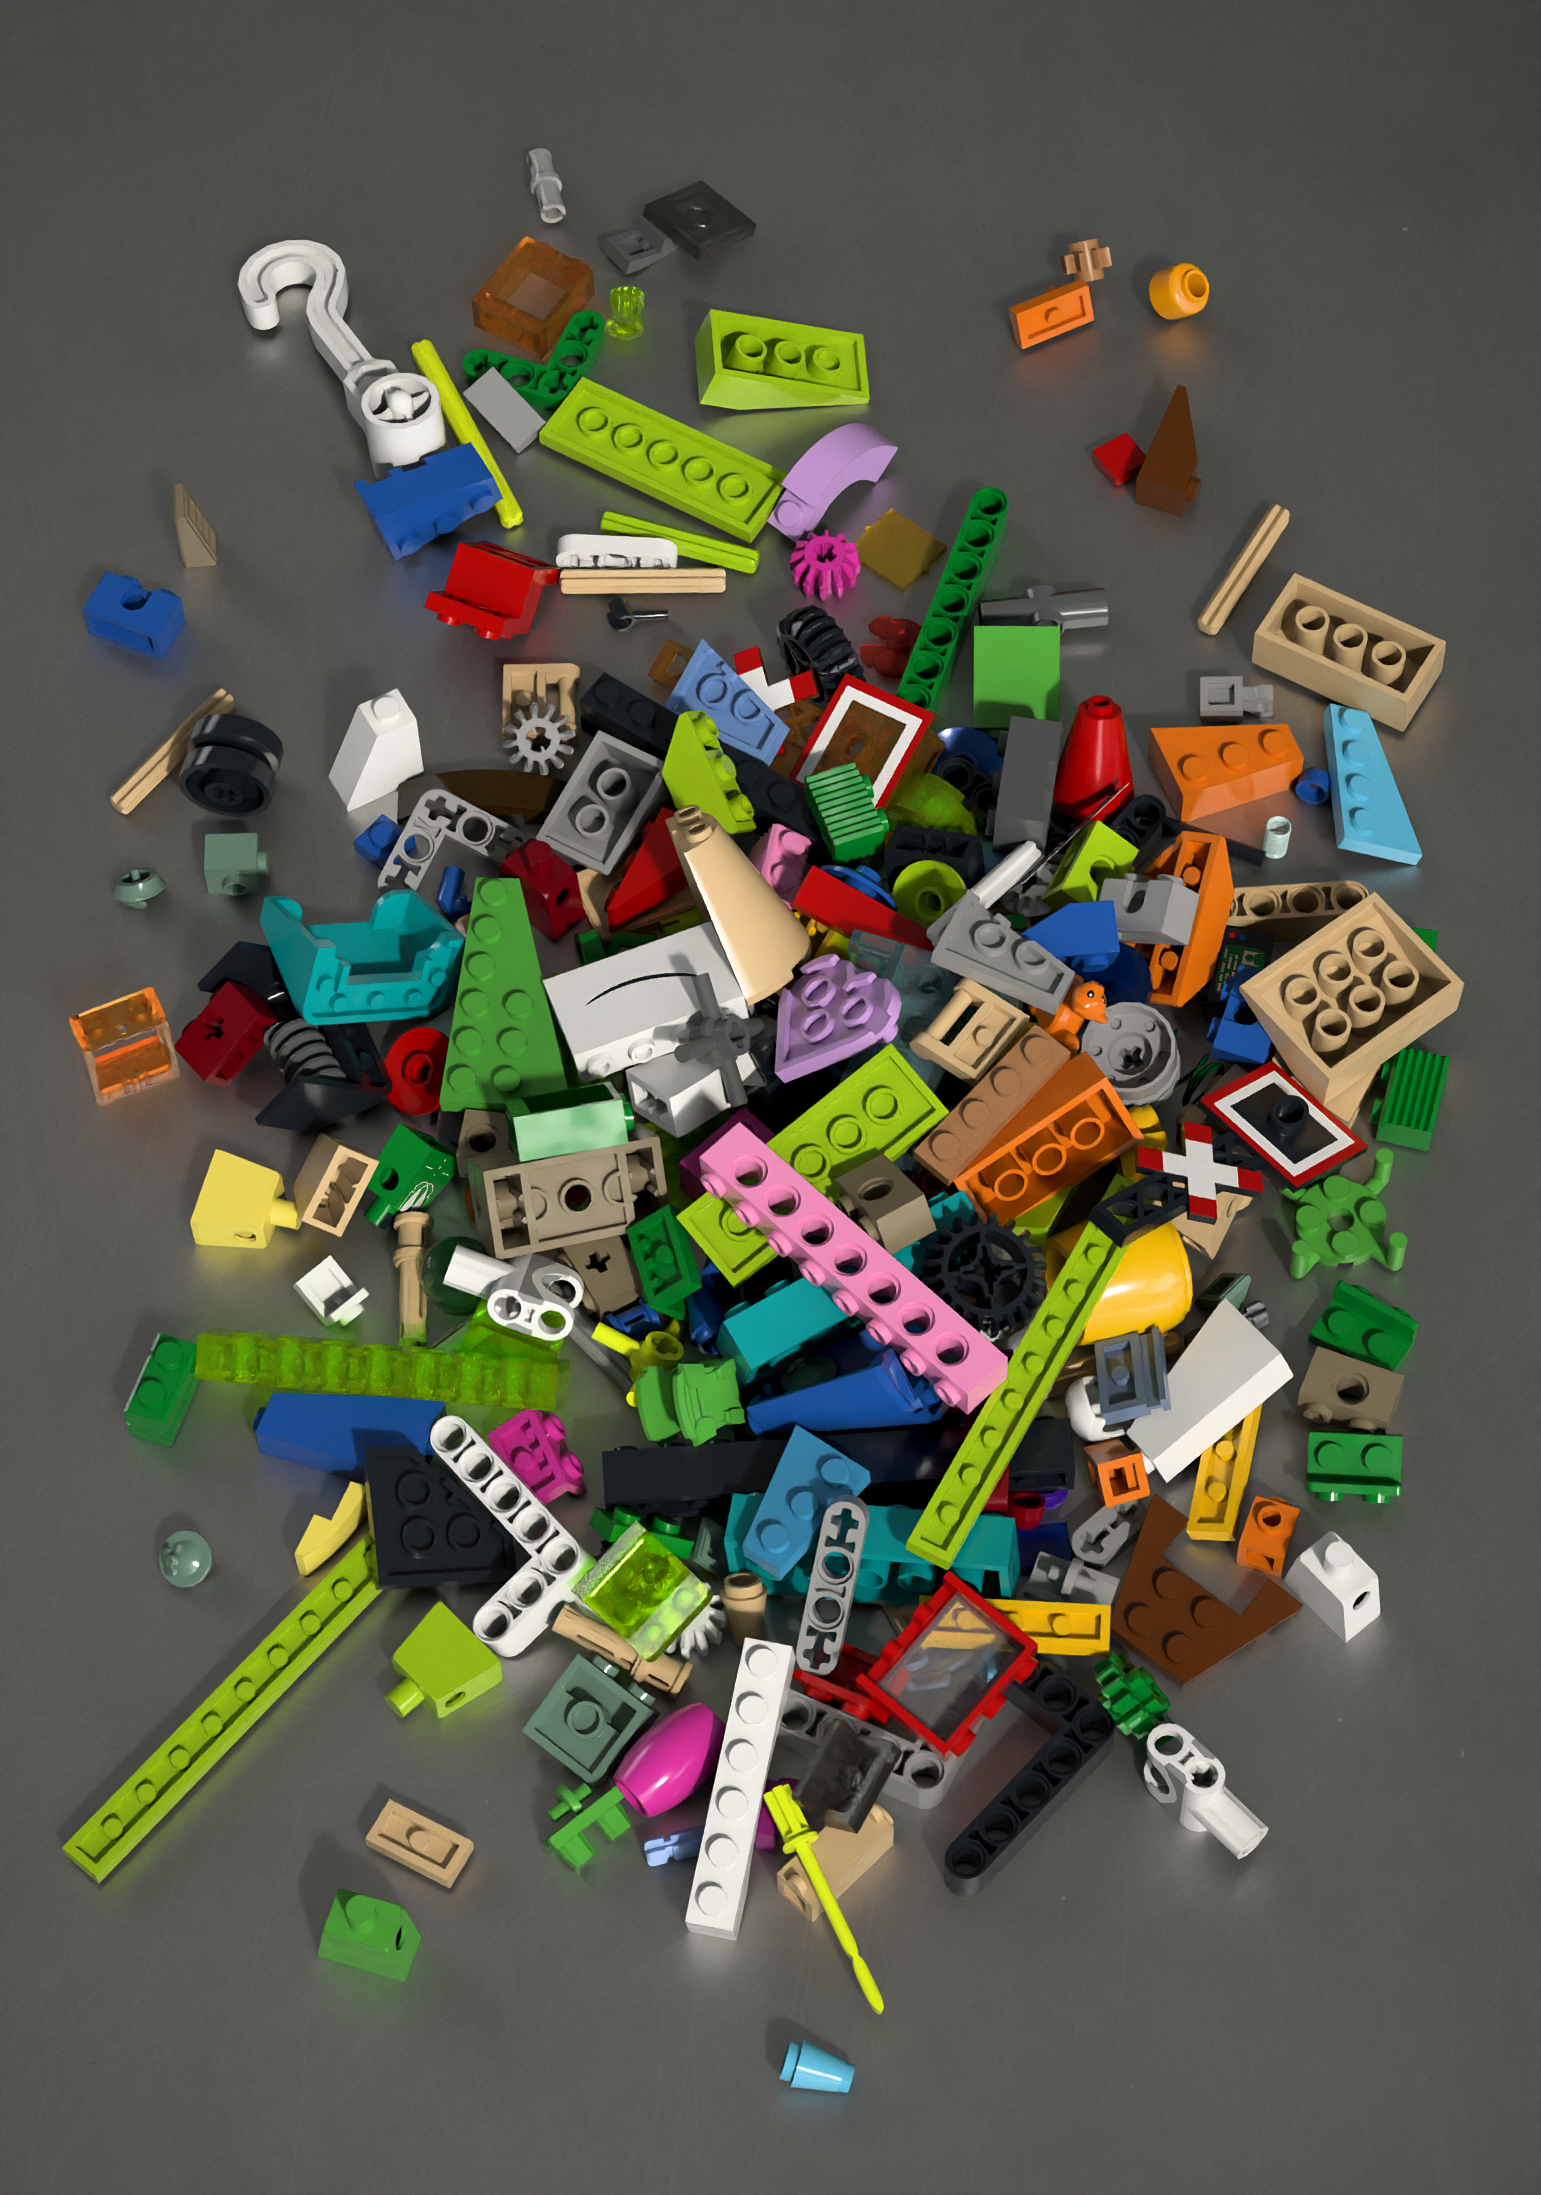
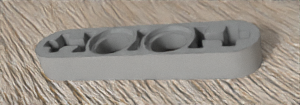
M842 1495L835 1498L830 1503L823 1517L796 1647V1661L799 1667L804 1672L814 1676L829 1674L835 1668L843 1649L869 1525L868 1507L860 1498L854 1495ZM844 1508L852 1510L851 1517L859 1521L852 1523L847 1532L846 1541L837 1539L840 1534L842 1519L835 1517V1515H840ZM831 1552L844 1554L850 1562V1570L842 1575L831 1573L825 1566V1556ZM824 1596L835 1599L840 1605L841 1614L834 1619L821 1617L815 1608L816 1600ZM819 1631L828 1632L823 1651L829 1655H826L822 1662L815 1661L814 1653L807 1650L814 1647Z

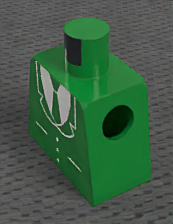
M399 1123L377 1158L379 1164L367 1185L370 1190L377 1194V1197L366 1210L364 1216L376 1226L386 1230L399 1211L423 1213L458 1171L456 1154L432 1135Z

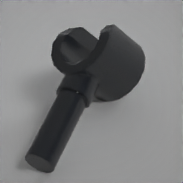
M624 598L614 599L608 604L611 612L607 613V617L613 628L617 631H626L635 622L668 620V609L631 610L627 600Z

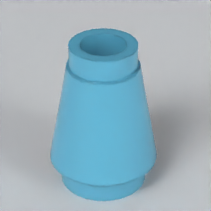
M804 2039L801 2043L790 2040L783 2058L779 2079L790 2082V2088L839 2091L847 2094L852 2082L855 2064L848 2063L846 2060Z

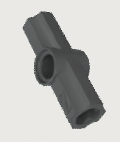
M1037 585L1027 589L1019 597L978 601L979 626H1060L1061 635L1066 629L1108 625L1109 621L1108 600L1104 588L1058 592L1054 586Z

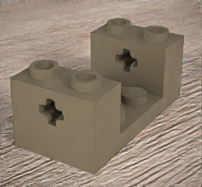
M639 1123L634 1124V1129L627 1130L629 1144L520 1162L516 1154L511 1150L466 1158L479 1246L493 1258L502 1260L627 1234L628 1228L669 1204L659 1135ZM574 1185H584L587 1191L585 1202L577 1208L567 1207L565 1203L567 1190Z

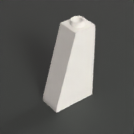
M763 1014L757 1016L764 1023V1031L762 1034L750 1038L749 1049L754 1043L766 1037H772L776 1043L777 1022ZM749 1050L744 1055L737 1057L736 1063L743 1082L758 1066ZM673 1051L625 1070L633 1110L676 1138L686 1135L731 1106L719 1067L713 1063L704 1065L696 1059L680 1063L675 1058Z
M1225 1298L1218 1304L1167 1375L1171 1410L1164 1411L1163 1407L1151 1410V1415L1136 1418L1126 1434L1134 1445V1450L1139 1449L1142 1452L1146 1474L1148 1475L1154 1470L1167 1483L1294 1375L1282 1354Z

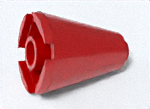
M1102 695L1092 696L1088 700L1081 702L1078 706L1058 762L1053 801L1059 804L1058 811L1074 819L1084 820L1115 789L1129 782L1125 788L1090 820L1095 822L1096 820L1106 821V814L1118 811L1119 816L1135 798L1122 710L1111 698Z

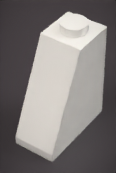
M397 688L358 705L328 776L329 782L347 812L398 790L401 783L424 776L417 720Z

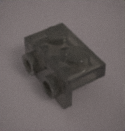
M835 1718L793 1791L792 1800L814 1824L858 1834L899 1760L902 1751L892 1741L857 1734L844 1719Z

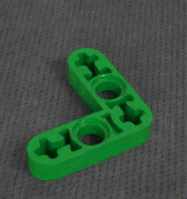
M582 310L573 314L546 366L489 349H474L463 358L464 380L468 386H471L492 367L507 382L514 375H525L530 379L526 384L521 386L510 385L529 405L555 412L582 377L587 378L605 341L604 319L598 312L593 310ZM588 327L593 328L586 332L584 343H582L580 331L585 332ZM568 355H577L583 359L576 366H566L561 362ZM560 378L563 379V390H558L556 394H551L550 392L557 390Z

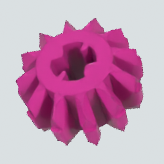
M826 529L823 536H816L810 531L807 541L797 540L794 553L791 554L789 559V569L792 571V581L795 587L803 588L807 598L818 593L824 602L828 594H833L841 599L844 589L853 590L856 584V577L861 572V561L859 560L858 549L855 543H847L844 533L832 537L828 529Z

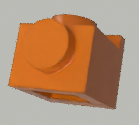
M1119 1438L1083 1447L1092 1491L1106 1508L1151 1495L1142 1452L1139 1449L1129 1451Z

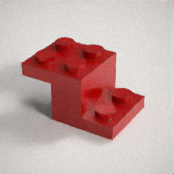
M488 541L459 542L444 591L429 592L424 608L437 612L436 619L443 623L460 626L462 622L475 626L474 633L491 640H498L499 636L512 639L515 634L529 633L543 586L557 584L562 568Z

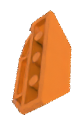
M1182 831L1175 839L1176 842L1163 851L1142 874V876L1150 880H1157L1160 874L1179 877L1184 880V887L1200 894L1188 946L1124 943L1121 959L1136 989L1137 997L1142 1002L1182 1007L1213 978L1235 894L1226 839L1222 835Z

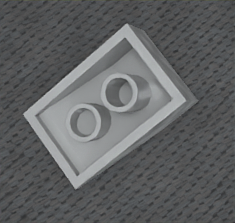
M598 730L535 839L548 843L553 851L610 878L641 843L642 833L646 824L649 821L655 822L662 807L668 809L673 800L661 774L665 761Z

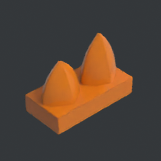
M1082 279L1064 286L1049 285L1044 294L1025 302H1017L1013 307L1009 308L1015 343L1022 350L1094 320L1089 287Z

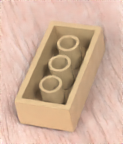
M1294 573L1255 631L1251 662L1349 708L1369 712L1371 718L1404 732L1442 672L1447 642Z

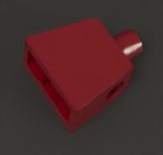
M531 838L502 862L499 878L520 879L530 924L553 943L558 941L585 918L577 873L552 852L548 843Z

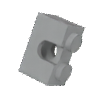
M1125 873L1123 879L1104 878L1099 901H1114L1120 943L1188 946L1200 894L1184 887V880L1176 876L1160 874L1157 880H1150L1142 875Z

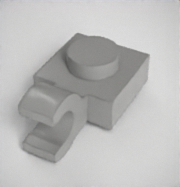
M1243 676L1200 677V722L1243 721V711H1248L1258 717L1273 716V686L1257 685L1243 687Z

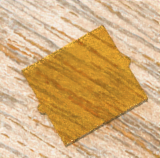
M892 508L873 526H866L865 533L855 542L861 565L902 593L921 575L929 574V567L947 551L946 544Z

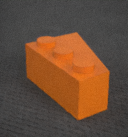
M1287 724L1150 728L1148 758L1178 820L1184 823L1295 788L1298 777L1302 773L1304 757Z

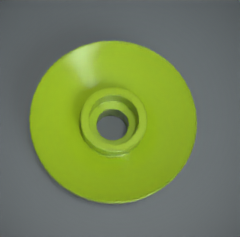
M922 860L909 865L900 873L893 887L892 899L898 907L897 913L928 929L965 895L967 888L960 875L949 865L937 860ZM936 896L940 899L941 909L936 904Z

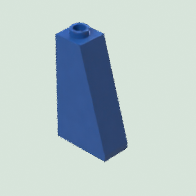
M272 1393L267 1407H260L255 1416L253 1433L256 1434L260 1453L365 1485L362 1452L365 1448L412 1445L426 1457L424 1461L430 1465L436 1452L430 1443V1433L435 1423L447 1416L445 1400L438 1398Z

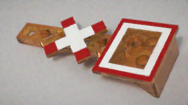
M668 638L648 676L655 682L674 690L682 673L673 677L666 675L676 655L685 658L686 665H688L695 651ZM757 645L733 654L736 669L733 670L776 715L778 712L788 709L790 718L783 722L790 728V731L773 760L787 755L784 742L803 751L787 779L805 789V776L854 761L859 774L867 773L874 791V798L871 799L872 803H874L875 809L883 808L889 823V831L894 832L897 824H902L946 745L931 729L938 716L845 673L824 711L806 702L820 696L815 675L811 670L770 686L761 650ZM818 722L809 740H806L803 727ZM864 740L860 751L850 756L852 746L858 741Z

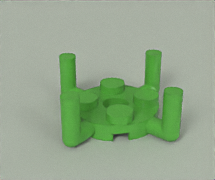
M1381 1148L1376 1152L1373 1173L1363 1185L1348 1181L1343 1176L1334 1175L1309 1190L1302 1188L1294 1194L1288 1188L1281 1191L1277 1187L1280 1193L1297 1204L1294 1219L1297 1241L1292 1246L1289 1272L1294 1278L1304 1277L1317 1262L1326 1266L1338 1267V1263L1353 1262V1265H1357L1372 1257L1392 1271H1397L1403 1266L1407 1237L1401 1232H1395L1390 1235L1388 1246L1382 1242L1386 1227V1209L1377 1198V1195L1390 1180L1394 1154L1390 1149ZM1334 1216H1343L1351 1222L1352 1226L1348 1230L1337 1231L1331 1228L1327 1221Z

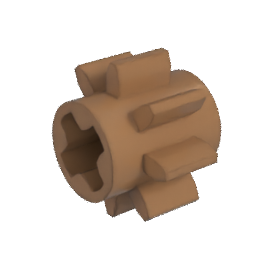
M1098 238L1068 243L1069 254L1060 256L1063 275L1073 274L1074 281L1082 279L1084 282L1103 279L1105 278L1103 268L1112 266L1109 247L1099 248Z

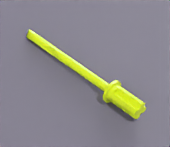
M790 1785L776 1786L772 1788V1791L764 1794L763 1798L785 1842V1845L782 1847L783 1852L789 1854L797 1851L843 1950L852 1960L854 1973L868 2003L877 2014H881L884 2009L881 1994L866 1963L858 1955L856 1941L810 1847V1844L815 1842L819 1835L817 1831L811 1832Z

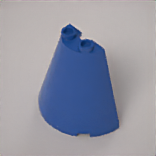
M911 1325L906 1330L910 1333L918 1334L924 1332L926 1328L922 1325ZM866 1328L810 1355H821L831 1358L836 1363V1378L787 1392L783 1389L782 1385L783 1375L788 1369L786 1367L768 1377L762 1385L764 1393L754 1396L746 1407L749 1425L758 1436L766 1433L770 1435L792 1434L796 1424L808 1432L927 1424L942 1418L948 1409V1405L936 1394L934 1385L922 1374L920 1376L913 1375L901 1362L900 1354L888 1344L886 1346L878 1344L870 1336Z

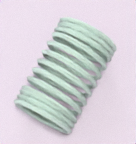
M1274 816L1266 822L1261 850L1267 851L1266 856L1269 858L1278 859L1286 854L1292 827L1291 823L1284 817Z

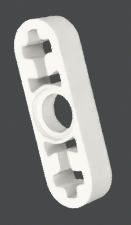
M568 534L558 540L556 564L562 570L676 568L678 547L672 541L664 538ZM609 554H619L625 557H614Z

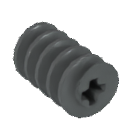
M303 1018L284 1020L274 1024L264 1033V1045L268 1049L272 1060L276 1063L286 1085L296 1075L347 1082L344 1071L340 1069L338 1060L333 1057L332 1050L326 1044L323 1034L319 1032L318 1025H310Z

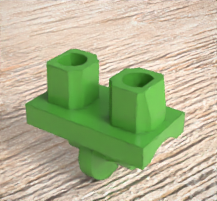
M560 1783L553 1789V1794L558 1803L546 1813L553 1823L558 1822L565 1815H568L571 1820L543 1841L541 1845L549 1855L556 1851L574 1870L597 1853L581 1832L583 1829L594 1822L606 1839L611 1842L632 1826L628 1815L619 1803L625 1796L617 1786H614L584 1809L581 1803L593 1794L588 1785L583 1783L574 1791H571L563 1783Z

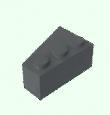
M1011 716L1009 731L1000 730L997 756L1004 757L1002 770H994L991 796H998L996 810L989 809L985 833V835L994 836L992 852L1010 854L1020 844L1033 841L1036 843V848L1045 857L1063 722Z

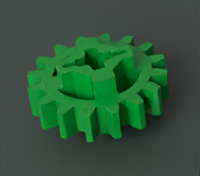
M1113 1652L1093 1668L1097 1674L1095 1679L1103 1687L1101 1693L1098 1694L1099 1700L1115 1720L1117 1727L1126 1736L1132 1733L1138 1740L1142 1738L1145 1745H1147L1148 1735L1154 1728L1161 1724H1174L1166 1714L1172 1708L1168 1697L1161 1691L1153 1675L1145 1667L1142 1666L1138 1669L1132 1663L1128 1664L1122 1654L1118 1656L1116 1652ZM1169 1735L1160 1737L1154 1743L1155 1748L1158 1750L1174 1737Z

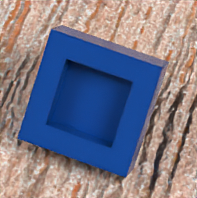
M382 814L354 841L355 851L383 870L404 829ZM415 836L405 841L404 851L406 854L416 846ZM395 858L393 864L397 865L400 860Z

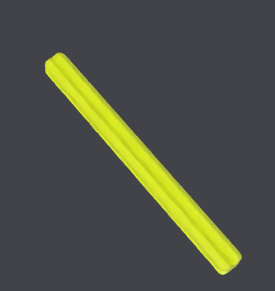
M427 339L415 342L411 346L412 357L422 376L435 384L440 396L442 413L460 446L469 442L472 443L496 481L503 499L492 507L502 526L510 529L514 525H520L523 521V512L433 344Z

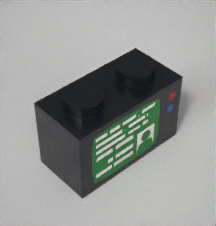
M1226 926L1213 978L1200 990L1198 1004L1206 1005L1205 1023H1211L1214 1016L1218 1018L1223 1017L1227 1003L1220 1001L1222 988L1227 975L1236 976L1239 964L1260 971L1270 965L1275 935ZM1244 1008L1238 1010L1234 1015L1235 1021L1239 1024L1252 1025L1258 1021L1253 1011Z

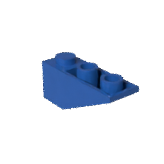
M1113 900L1069 903L1020 934L1026 941H1036L1067 967H1082L1084 972H1098L1109 968V965L1114 963L1120 953Z

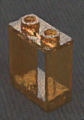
M525 235L471 300L474 326L542 359L560 338L572 315L582 311L595 295L593 268L581 259H573L555 250L548 243L538 242ZM531 272L568 290L544 320L507 303V300Z
M153 986L68 1018L83 1074L98 1107L181 1076L169 1023ZM127 1028L124 1033L118 1032L121 1029ZM150 1031L153 1033V1036L96 1058L93 1056V1053ZM133 1072L139 1073L136 1078H130L129 1075Z

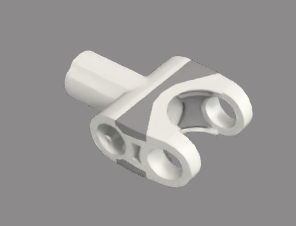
M460 1245L456 1246L443 1284L488 1300V1313L498 1324L527 1335L551 1341L562 1339L569 1334L575 1318L573 1308L578 1306L584 1294V1283L580 1275L571 1268L551 1259L530 1253L500 1261ZM557 1280H566L575 1287L576 1294L571 1298H561L554 1293L551 1284ZM549 1310L558 1311L565 1317L566 1323L560 1328H550L543 1323L540 1315Z
M1167 1723L1154 1728L1148 1735L1146 1750L1149 1759L1146 1761L1143 1771L1144 1784L1149 1792L1189 1830L1196 1832L1208 1830L1237 1859L1247 1856L1267 1834L1268 1827L1224 1786L1226 1774L1221 1762L1181 1726ZM1169 1735L1180 1741L1182 1749L1176 1754L1166 1751L1158 1752L1154 1743L1160 1737ZM1154 1767L1161 1773L1167 1785L1159 1784L1153 1779L1151 1771Z

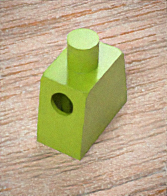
M439 1601L393 1654L391 1659L394 1673L401 1682L388 1692L384 1699L389 1707L401 1718L406 1716L420 1703L435 1717L443 1718L499 1684L503 1680L501 1661Z

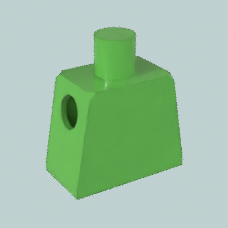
M338 1889L322 1931L318 1957L406 1982L422 1937L406 1909L400 1905L346 1889Z

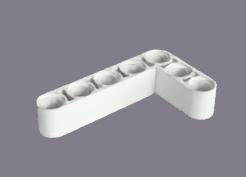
M445 1416L438 1420L431 1430L430 1443L433 1449L532 1556L479 1609L473 1621V1631L476 1637L500 1656H516L558 1617L565 1604L570 1605L592 1583L598 1570L597 1562L587 1548L480 1433L459 1416ZM464 1436L460 1445L453 1449L456 1440ZM491 1466L489 1473L480 1479L483 1470ZM519 1496L517 1503L510 1509H507L509 1502L514 1497ZM544 1526H547L546 1532L543 1534V1536L535 1540L536 1534L539 1531V1529H541ZM576 1556L572 1566L567 1570H563L566 1561ZM541 1589L539 1598L529 1604L533 1593ZM507 1623L504 1633L499 1637H495L498 1628L502 1624Z

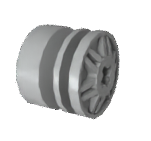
M1120 1002L1106 1007L1105 1013L1108 1022L1102 1024L1090 1020L1082 1036L1081 1053L1085 1050L1105 1074L1127 1110L1135 1104L1140 1107L1149 1104L1153 1109L1159 1107L1173 1094L1180 1079L1181 1059L1170 1023L1157 1009L1140 1002ZM1140 1058L1142 1065L1140 1068L1132 1065L1126 1070L1124 1063L1126 1060L1134 1063Z

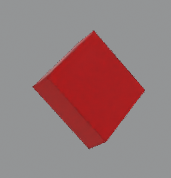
M1127 432L1092 450V460L1115 487L1137 476L1146 458L1145 453Z

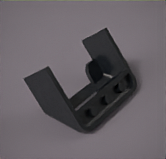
M238 940L197 984L200 991L213 993L227 981L250 987L281 1021L302 1018L295 1010L271 949L267 945ZM366 1023L318 1025L319 1032L323 1034L326 1044L330 1046L333 1057L338 1060L340 1069L344 1071L347 1082L296 1075L255 1117L257 1125L314 1132L378 1105L392 1091V1081Z

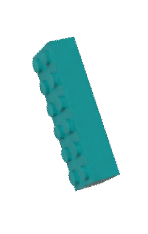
M963 1190L952 1196H949L948 1192L945 1191L928 1200L927 1203L937 1230L892 1254L897 1261L920 1281L932 1274L923 1270L921 1263L925 1258L932 1257L926 1250L930 1241L940 1242L937 1236L938 1231L942 1227L953 1231L952 1222L957 1217H961L969 1226L970 1216L973 1212H976ZM971 1242L958 1247L951 1253L948 1272L957 1271L960 1266L970 1264V1253L973 1250ZM851 1265L839 1269L840 1272L845 1274H852L859 1270V1268ZM805 1277L792 1284L789 1279H785L764 1292L767 1298L751 1306L748 1301H745L724 1314L726 1320L720 1326L715 1345L723 1358L735 1359L737 1368L735 1372L736 1379L741 1389L745 1391L790 1366L797 1357L805 1353L810 1355L865 1323L855 1314L850 1317L843 1313L833 1301L832 1294L822 1285L816 1287L808 1282ZM878 1295L872 1300L876 1303L884 1304L890 1302L893 1298L887 1295Z
M759 1492L748 1495L733 1493L724 1538L730 1575L738 1572H754L762 1577V1583L767 1586V1594L807 1598L819 1539L781 1580L746 1558L742 1548L765 1494ZM898 1504L888 1507L867 1505L869 1525L852 1602L891 1606H919V1595L933 1596L943 1585V1576L948 1571H951L982 1598L1016 1599L1020 1561L1015 1518L1004 1517L998 1513L979 1515L947 1571L905 1549L907 1540L924 1510L911 1509ZM846 1508L839 1516L842 1519L840 1534L837 1537L838 1540L846 1541L847 1532L852 1523L859 1522L851 1517L852 1510ZM831 1552L825 1556V1566L831 1573L842 1575L850 1570V1562L844 1554ZM825 1596L819 1598V1599H825V1600H835V1599H833V1598H831V1597H825Z

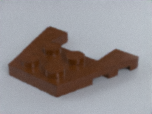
M1155 1494L1148 1506L1110 1617V1635L1183 1689L1231 1658L1237 1651L1251 1642L1261 1639L1270 1630L1284 1621H1289L1295 1617L1304 1604L1269 1579L1241 1615L1237 1614L1162 1557L1187 1526L1189 1518Z

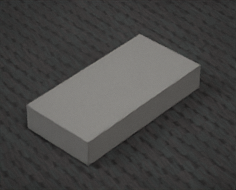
M494 367L490 368L462 393L473 408L517 454L539 436V432L546 424L540 415Z

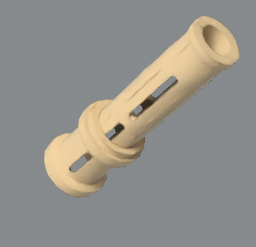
M412 1211L398 1214L394 1217L393 1227L398 1232V1249L393 1253V1263L399 1270V1329L397 1344L399 1347L407 1350H417L427 1345V1270L431 1268L434 1261V1254L429 1250V1232L434 1228V1219L426 1213Z
M565 1604L561 1609L551 1630L631 1672L630 1676L633 1677L635 1682L641 1683L644 1680L668 1693V1699L676 1702L695 1665L689 1661L683 1664L660 1652L659 1645L653 1642L651 1644L647 1642L643 1645L609 1626L584 1615L568 1604Z

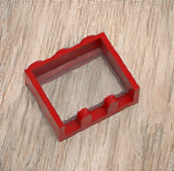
M948 1571L943 1576V1585L927 1604L923 1602L912 1615V1621L896 1640L892 1638L885 1645L880 1653L881 1658L866 1675L861 1673L856 1678V1690L873 1700L881 1709L926 1745L945 1763L952 1753L959 1758L970 1747L977 1737L972 1730L983 1716L991 1721L1008 1700L1003 1693L1011 1683L1016 1680L1022 1684L1034 1671L1039 1663L1034 1658L1038 1651V1644L951 1571Z

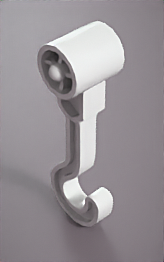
M285 240L268 245L250 256L240 270L238 289L246 318L256 329L267 330L278 324L280 315L276 293L279 290L292 284L313 286L308 296L306 307L311 338L316 349L344 384L348 411L366 433L372 470L379 481L389 478L388 470L401 467L403 472L424 466V458L448 450L440 396L435 384L426 377L414 373H400L391 360L373 358L342 319L347 308L349 287L345 267L337 253L327 245L314 241Z

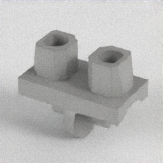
M1040 1551L1032 1574L1023 1591V1597L1042 1602L1112 1605L1120 1585V1579L1083 1566V1560L1074 1558L1071 1562Z

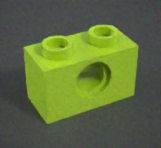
M1096 820L1075 834L1041 901L1055 911L1060 910L1069 903L1099 901L1104 878L1123 879L1125 873H1134L1135 867L1132 866V863L1139 849L1101 821ZM1090 872L1094 874L1097 884L1092 880Z

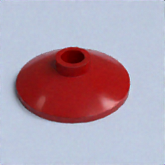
M428 1027L414 1028L402 1034L389 1049L384 1065L392 1081V1091L387 1097L391 1104L401 1112L420 1116L429 1114L441 1107L439 1100L449 1045V1038L442 1032Z

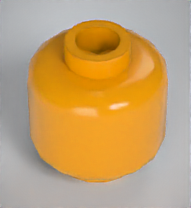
M1178 263L1163 268L1154 274L1150 280L1149 299L1154 310L1161 317L1167 320H1178L1194 315L1204 308L1208 300L1209 283L1206 276L1197 266L1191 263Z

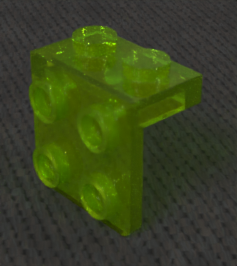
M637 1520L617 1539L613 1546L585 1573L583 1578L571 1590L649 1663L656 1661L713 1598L712 1591Z

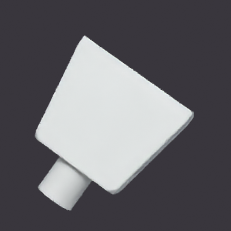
M1333 1531L1326 1533L1295 1560L1284 1578V1582L1345 1643L1380 1615L1379 1582L1376 1573L1353 1551L1349 1544L1344 1542Z

